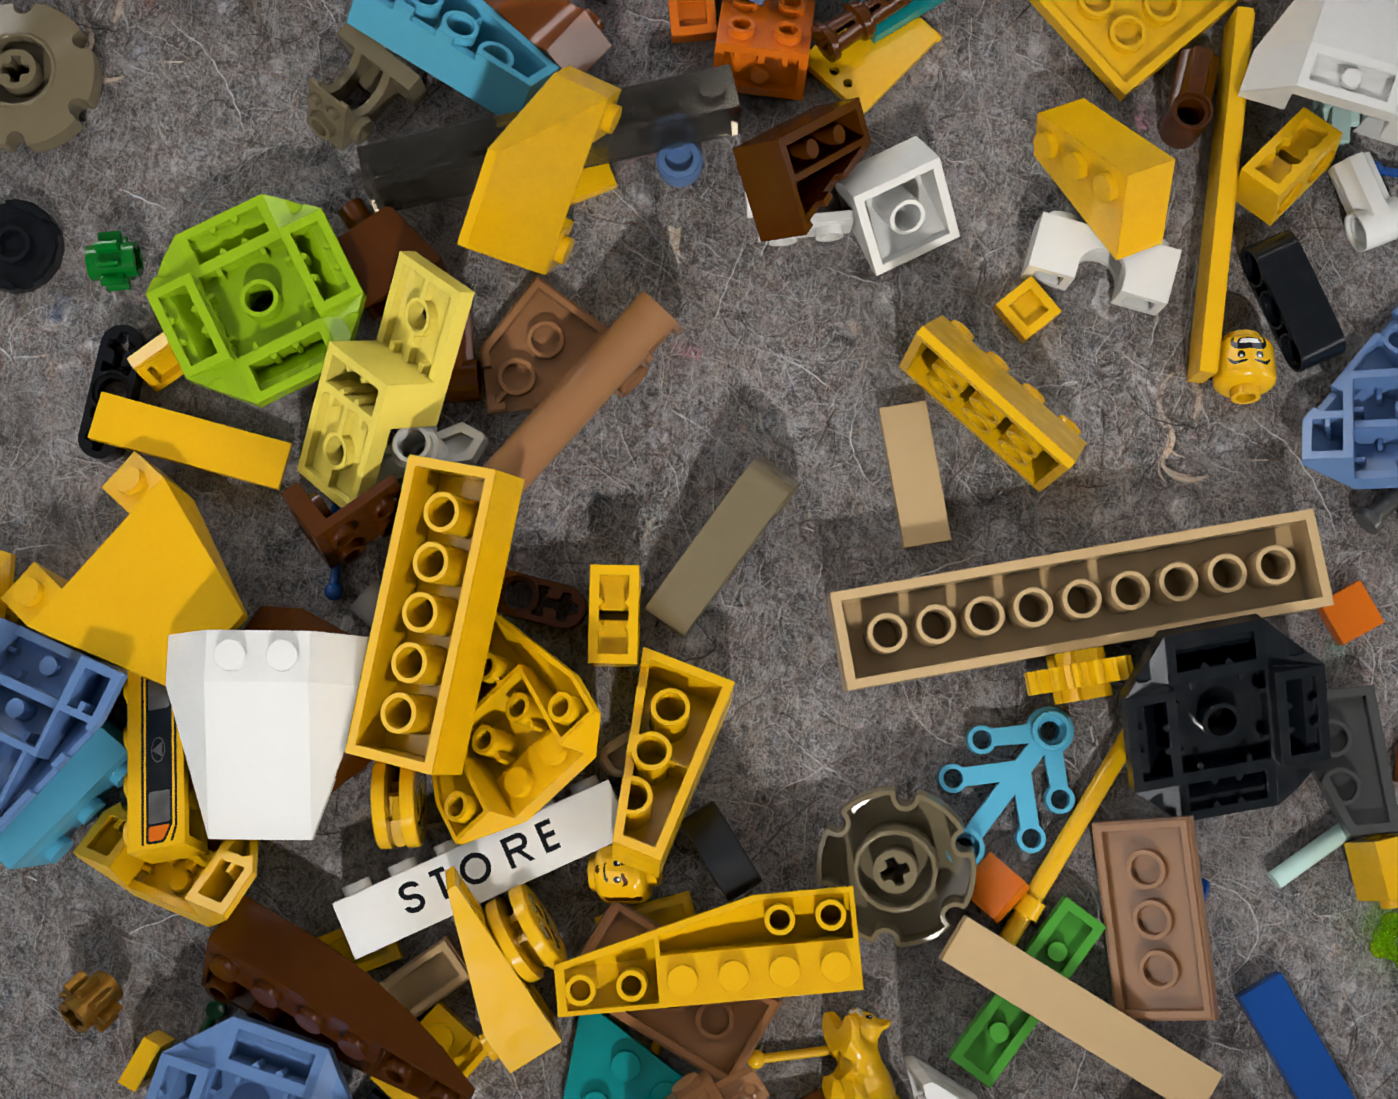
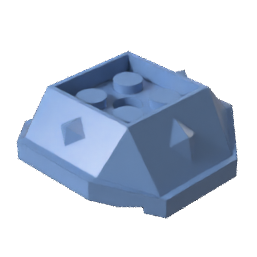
M239 1013L163 1051L145 1099H353L332 1045Z

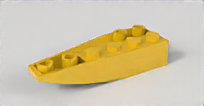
M850 885L752 894L554 965L558 1017L864 990L854 887Z

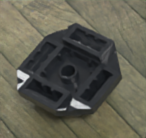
M1256 613L1157 631L1119 692L1129 786L1135 794L1148 802H1152L1171 816L1193 815L1194 820L1277 806L1298 789L1312 771L1317 772L1332 758L1325 664ZM1223 708L1218 719L1208 722L1212 712Z

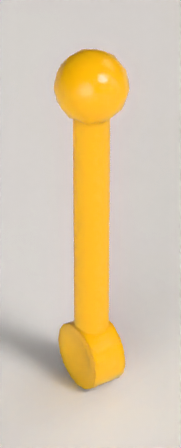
M827 1045L763 1053L759 1049H754L747 1061V1065H750L753 1069H760L765 1063L828 1055L835 1058Z

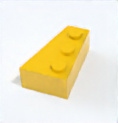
M1085 98L1039 112L1037 114L1036 135L1033 141L1035 158L1114 259L1119 260L1162 244L1175 158Z

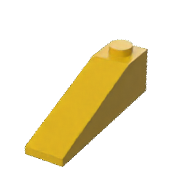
M453 865L445 870L446 886L483 1031L479 1035V1040L488 1057L493 1062L500 1058L511 1074L562 1042L558 1021L535 985L524 981L507 961L493 936L485 911Z

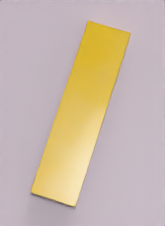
M102 391L88 434V438L93 441L278 491L281 489L293 447L292 443Z

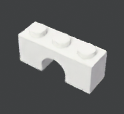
M1065 211L1043 212L1034 226L1020 278L1026 280L1032 275L1040 284L1066 290L1075 279L1080 263L1087 261L1098 262L1106 266L1114 278L1111 304L1156 316L1168 304L1182 250L1169 247V243L1163 239L1160 245L1115 260L1089 225L1079 222L1075 215Z

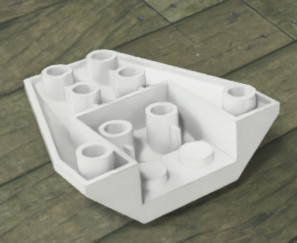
M1294 0L1254 49L1238 97L1284 110L1292 94L1384 120L1379 138L1398 143V0Z

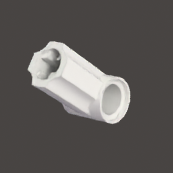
M1370 151L1354 154L1333 165L1328 170V174L1347 213L1344 219V227L1352 247L1361 253L1398 239V197H1390Z

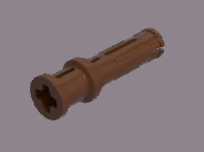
M850 0L844 4L842 12L827 22L822 23L819 21L812 25V37L822 55L828 61L836 62L841 58L842 51L860 39L867 41L872 38L878 24L908 6L914 0Z

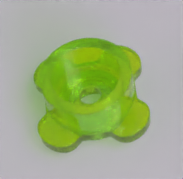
M1389 912L1381 917L1380 924L1375 928L1372 939L1369 942V951L1376 958H1385L1394 962L1398 969V947L1394 944V940L1398 937V914Z

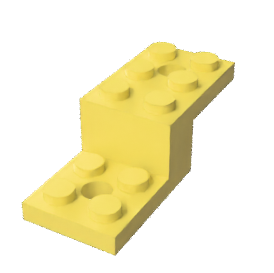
M416 251L399 252L377 339L329 341L297 471L340 508H343L376 485L391 429L437 426L475 292ZM424 308H425V311H426V317H427V318H425V317L423 316V310H424Z

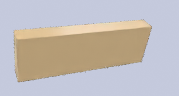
M926 400L879 408L878 416L902 549L950 542L952 540Z

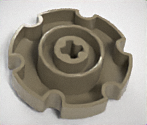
M13 3L0 5V150L6 152H15L17 146L23 142L36 153L45 152L63 145L83 129V125L79 121L80 113L85 109H96L100 100L103 84L102 68L99 58L91 48H83L88 41V37L68 16L43 4L35 3L29 12L23 14Z
M894 785L869 789L848 800L841 810L846 823L841 826L828 824L821 838L816 862L818 884L830 887L853 885L858 936L864 940L875 942L879 934L889 933L894 936L896 946L907 947L928 942L945 933L951 926V917L948 915L947 910L952 907L966 909L971 900L976 881L975 849L973 846H963L956 840L964 832V823L961 818L944 801L921 789L917 790L916 795L910 800L899 797L897 787ZM946 851H947V853L949 854V856H950L952 862L948 859V857H947V855H946ZM894 857L898 864L905 863L904 873L898 874L895 868L887 869L889 858Z

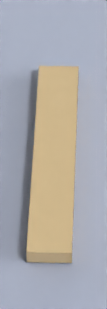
M966 915L962 916L938 957L1165 1099H1210L1223 1076L1220 1072Z

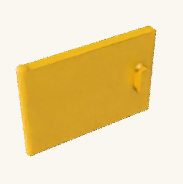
M919 16L876 43H873L871 39L867 41L860 39L842 51L841 58L833 63L828 61L815 45L809 53L807 70L841 100L859 97L863 114L865 115L936 43L941 41L942 35Z

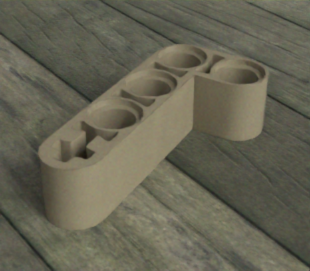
M763 455L754 459L654 593L645 609L684 638L770 522L778 516L801 484Z

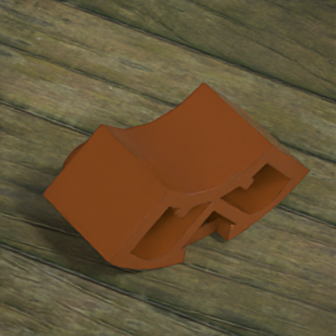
M484 0L557 64L560 70L570 65L587 73L612 46L602 33L605 27L599 17L588 8H579L568 0Z

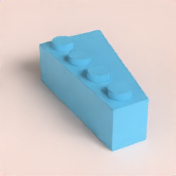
M353 0L346 22L509 123L512 122L548 79L560 70L557 64L484 0Z

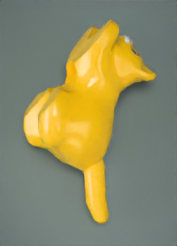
M858 1007L850 1009L848 1015L843 1020L834 1011L824 1012L822 1016L823 1036L828 1048L837 1060V1066L833 1073L823 1076L822 1093L826 1099H900L896 1094L892 1076L881 1060L878 1048V1039L882 1031L891 1025L889 1019L877 1018L874 1014L863 1011Z

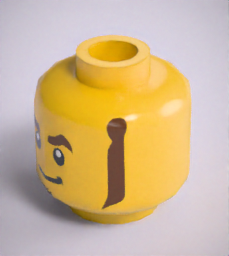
M612 844L597 850V852H592L589 856L587 869L589 887L592 891H597L599 898L605 903L642 904L651 897L654 886H661L663 869L659 878L612 860Z

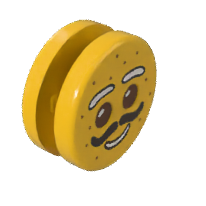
M375 761L371 774L370 801L373 832L378 847L381 849H394L395 845L397 847L406 845L408 848L421 847L425 840L427 826V799L424 773L400 767L398 781L394 765Z
M521 884L508 890L511 906L503 898L497 896L486 903L485 913L493 936L507 961L524 981L534 983L544 977L543 967L548 966L554 970L555 964L567 960V953L562 938L546 908L526 884Z

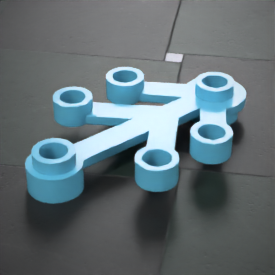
M1051 706L1042 707L1032 712L1026 724L992 729L986 725H977L967 731L965 736L966 746L975 754H987L995 746L1026 744L1014 761L961 767L958 764H946L938 770L936 776L937 784L943 791L948 793H958L966 786L997 783L964 827V832L957 837V839L966 838L970 846L974 847L976 865L981 861L985 852L982 838L1013 796L1015 798L1019 825L1014 833L1016 846L1021 851L1027 853H1037L1045 846L1046 834L1039 826L1031 773L1042 757L1049 785L1043 793L1045 808L1055 814H1065L1073 808L1075 796L1068 787L1063 751L1070 746L1073 740L1074 726L1071 718L1063 710ZM1047 721L1051 722L1056 728V735L1051 740L1044 739L1040 733L1042 724ZM979 730L987 733L989 737V743L984 749H979L973 744V735ZM949 769H955L960 774V782L954 788L948 787L944 782V774ZM1056 790L1063 791L1067 798L1066 804L1060 809L1055 808L1051 803V796ZM1027 829L1035 830L1038 835L1036 845L1030 848L1026 847L1022 841V835ZM946 851V855H947L948 859L952 862V860H951L949 854H948L947 851Z

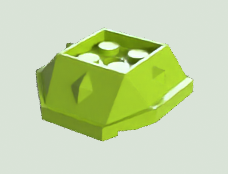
M262 193L175 235L163 257L157 276L153 277L145 293L186 379L193 384L260 408L320 379L329 341L355 340L367 299L322 208L307 204L302 205ZM272 294V305L263 312H255L254 305L257 299L262 295Z

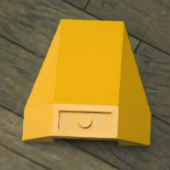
M496 612L462 775H431L436 806L454 843L460 845L527 822L591 763L597 754L601 712L580 676L498 612Z

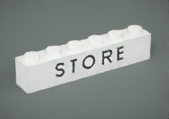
M593 775L569 786L572 796L557 803H554L552 798L527 822L463 845L455 844L453 839H450L433 847L437 857L418 864L416 857L413 856L388 867L391 877L373 885L370 877H366L342 888L345 898L332 903L355 960L453 916L445 877V870L453 865L480 904L517 885L524 884L612 844L619 801L610 780L599 783L597 776Z

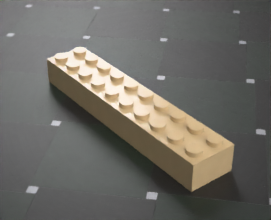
M1312 508L830 592L826 597V604L843 692L1043 658L1069 651L1151 639L1159 630L1256 613L1264 619L1310 611L1334 605L1315 513Z

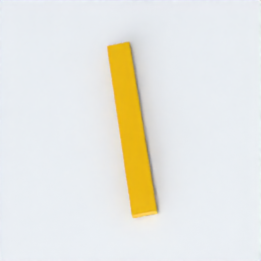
M1237 6L1223 29L1187 382L1203 384L1215 375L1219 368L1246 99L1238 97V93L1251 58L1255 20L1254 8Z

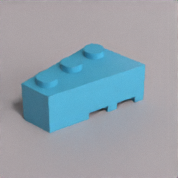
M108 719L0 834V862L9 870L46 865L48 863L54 864L59 861L73 845V841L70 839L71 836L82 824L84 826L90 824L101 814L106 806L103 799L114 786L117 788L123 786V779L127 773V750L123 741V732Z

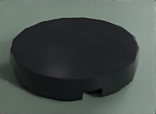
M19 199L5 200L6 203L0 204V291L11 294L33 292L48 283L59 270L65 252L63 233L55 219L36 204Z

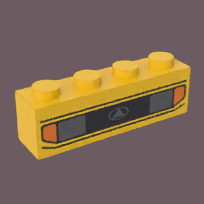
M127 671L128 677L123 685V694L127 703V726L123 731V741L127 750V773L123 779V790L127 798V822L123 827V839L127 847V854L150 864L208 854V836L196 793L192 790L193 782L167 688Z

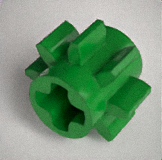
M121 230L98 232V242H93V245L86 246L85 265L92 281H100L102 287L107 286L108 292L131 290L130 280H135V277H141L144 272L143 255L138 242H128V237L122 236Z

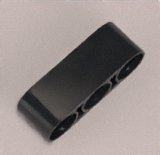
M1286 230L1243 248L1240 252L1243 272L1291 369L1295 372H1302L1342 355L1346 350L1344 334L1298 238L1291 231Z

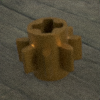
M79 970L62 986L64 990L59 994L64 1000L58 1007L61 1017L71 1028L80 1033H85L93 1025L100 1033H103L119 1017L118 1013L123 1009V1006L118 1003L123 997L121 986L110 974L102 970H97L90 977L84 971Z

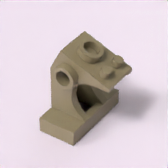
M347 23L337 33L346 53L352 57L347 68L330 85L323 81L318 82L312 77L309 80V92L306 98V103L308 104L307 124L310 125L312 131L319 138L330 141L341 151L353 142L356 144L363 143L371 135L376 119L398 94L415 108L428 95L421 76L377 41ZM359 85L371 96L362 106L351 111L345 100Z

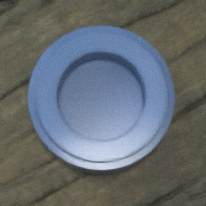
M675 137L665 141L658 149L656 155L659 176L665 183L673 187H686L693 184L700 177L703 169L702 152L699 146L694 141L684 137Z

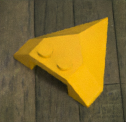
M119 802L103 811L73 851L79 859L136 897L211 928L229 918L257 877L259 840L208 839V854L150 864L127 854V847L123 839V827L127 822V806L124 807Z

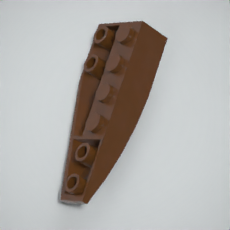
M246 895L242 897L229 918L221 922L207 940L201 985L205 987L207 993L216 1001L222 1004L232 1003L247 1012L248 1017L332 1045L338 1061L419 1099H472L475 1088L443 1047L408 1009L369 974L328 944Z

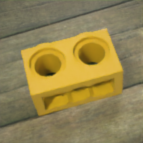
M1303 107L1241 168L1237 184L1236 202L1271 226L1332 165L1343 133L1306 107Z
M590 564L588 664L590 666L639 667L640 565Z

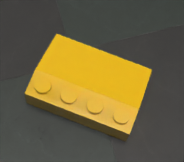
M941 315L923 325L916 332L899 365L902 371L1039 493L1073 466L1087 442L1080 437L1081 430L1072 420L1064 415L1057 417L1044 405L1045 398L1032 385L1028 383L1021 385L1008 373L1010 370L1009 366L997 354L991 351L985 353L972 341L974 339L973 334L961 322L957 320L950 322Z

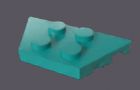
M606 1013L580 1015L563 1099H665L672 1094L671 1089L674 1084L685 1075L661 1056L655 1054L647 1045Z

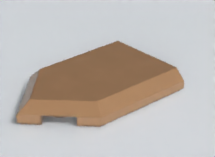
M536 276L479 349L488 415L535 409L602 336L608 327Z

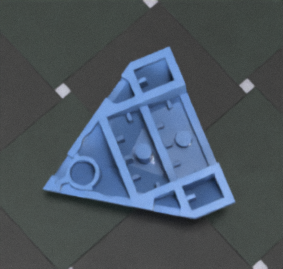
M1398 306L1393 310L1392 319L1380 333L1375 332L1333 382L1331 392L1318 408L1312 407L1302 419V465L1354 489L1398 488Z

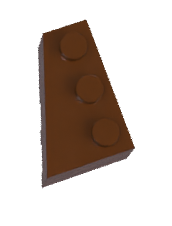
M859 97L814 106L732 148L737 163V170L741 176L761 242L807 235L813 226L810 221L818 208L827 207L833 198L831 194L833 187L838 180L846 179L869 148L872 142Z

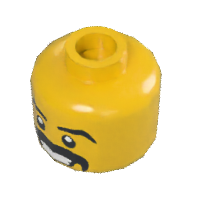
M1244 329L1229 332L1221 340L1218 372L1212 376L1213 388L1218 394L1231 398V401L1236 404H1250L1258 401L1261 395L1271 390L1276 383L1274 347L1268 339L1260 336L1254 330Z

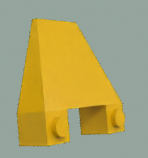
M570 65L555 72L488 148L457 244L546 275L558 264L564 265L572 252L575 239L569 237L575 221L566 218L592 143L606 135V133L612 134L619 122L622 106L617 105L622 89Z
M134 451L101 487L129 513L124 521L69 581L34 561L1 597V600L33 630L65 646L166 687L168 635L200 630H238L246 621L248 615L194 499L167 474Z

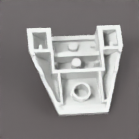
M200 630L168 635L166 688L208 839L314 840L336 781L337 770L346 749L369 637L318 631Z

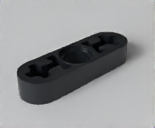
M129 325L113 326L101 338L79 429L78 442L80 448L86 455L100 462L116 461L126 452V449L104 444L101 449L98 444L88 438L101 391L103 392L109 383L120 381L126 387L125 398L139 401L144 379L132 368L126 358L146 345L148 340ZM128 337V341L135 345L134 352H126L122 361V355L116 352L115 348L117 344H125ZM112 365L118 369L122 366L131 371L130 375L126 376L119 371L109 370L110 366Z

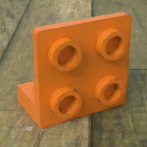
M722 0L715 41L711 90L803 101L815 0H765L762 6L749 0Z

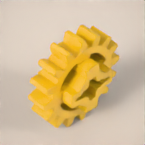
M1104 646L1046 656L1048 669L1024 673L1028 696L1053 692L1054 702L1057 705L1113 695L1111 682L1127 680L1134 668L1131 655L1106 658Z

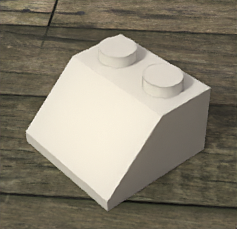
M917 136L857 163L846 179L838 180L835 185L842 210L853 211L854 221L851 230L876 276L960 237L940 157Z

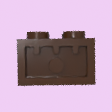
M389 475L334 514H332L316 491L308 496L298 482L281 492V495L300 530L329 568L333 569L340 563L346 565L357 559L364 552L365 545L378 536L386 537L392 534L401 488L397 479L393 475Z

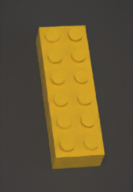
M409 454L345 753L429 775H462L525 479L495 469Z

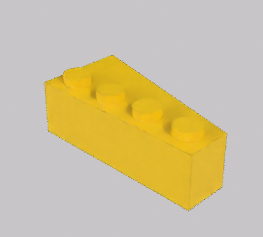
M643 647L613 834L612 860L659 878L730 708L735 685L734 681Z

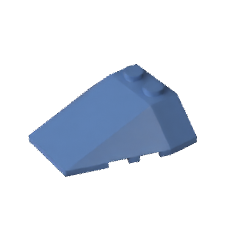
M0 617V834L105 723L128 677L127 674L108 664Z

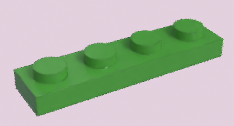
M1062 895L1022 951L1070 979L1104 932L1106 926L1067 896ZM992 992L947 1055L990 1089L1039 1020Z

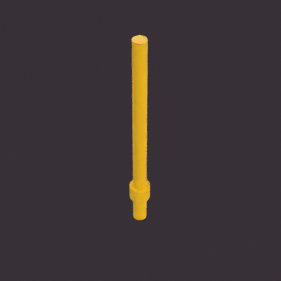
M1123 728L1030 882V889L1012 908L1014 911L999 936L1014 946H1017L1030 922H1037L1046 907L1042 903L1125 764L1126 753Z

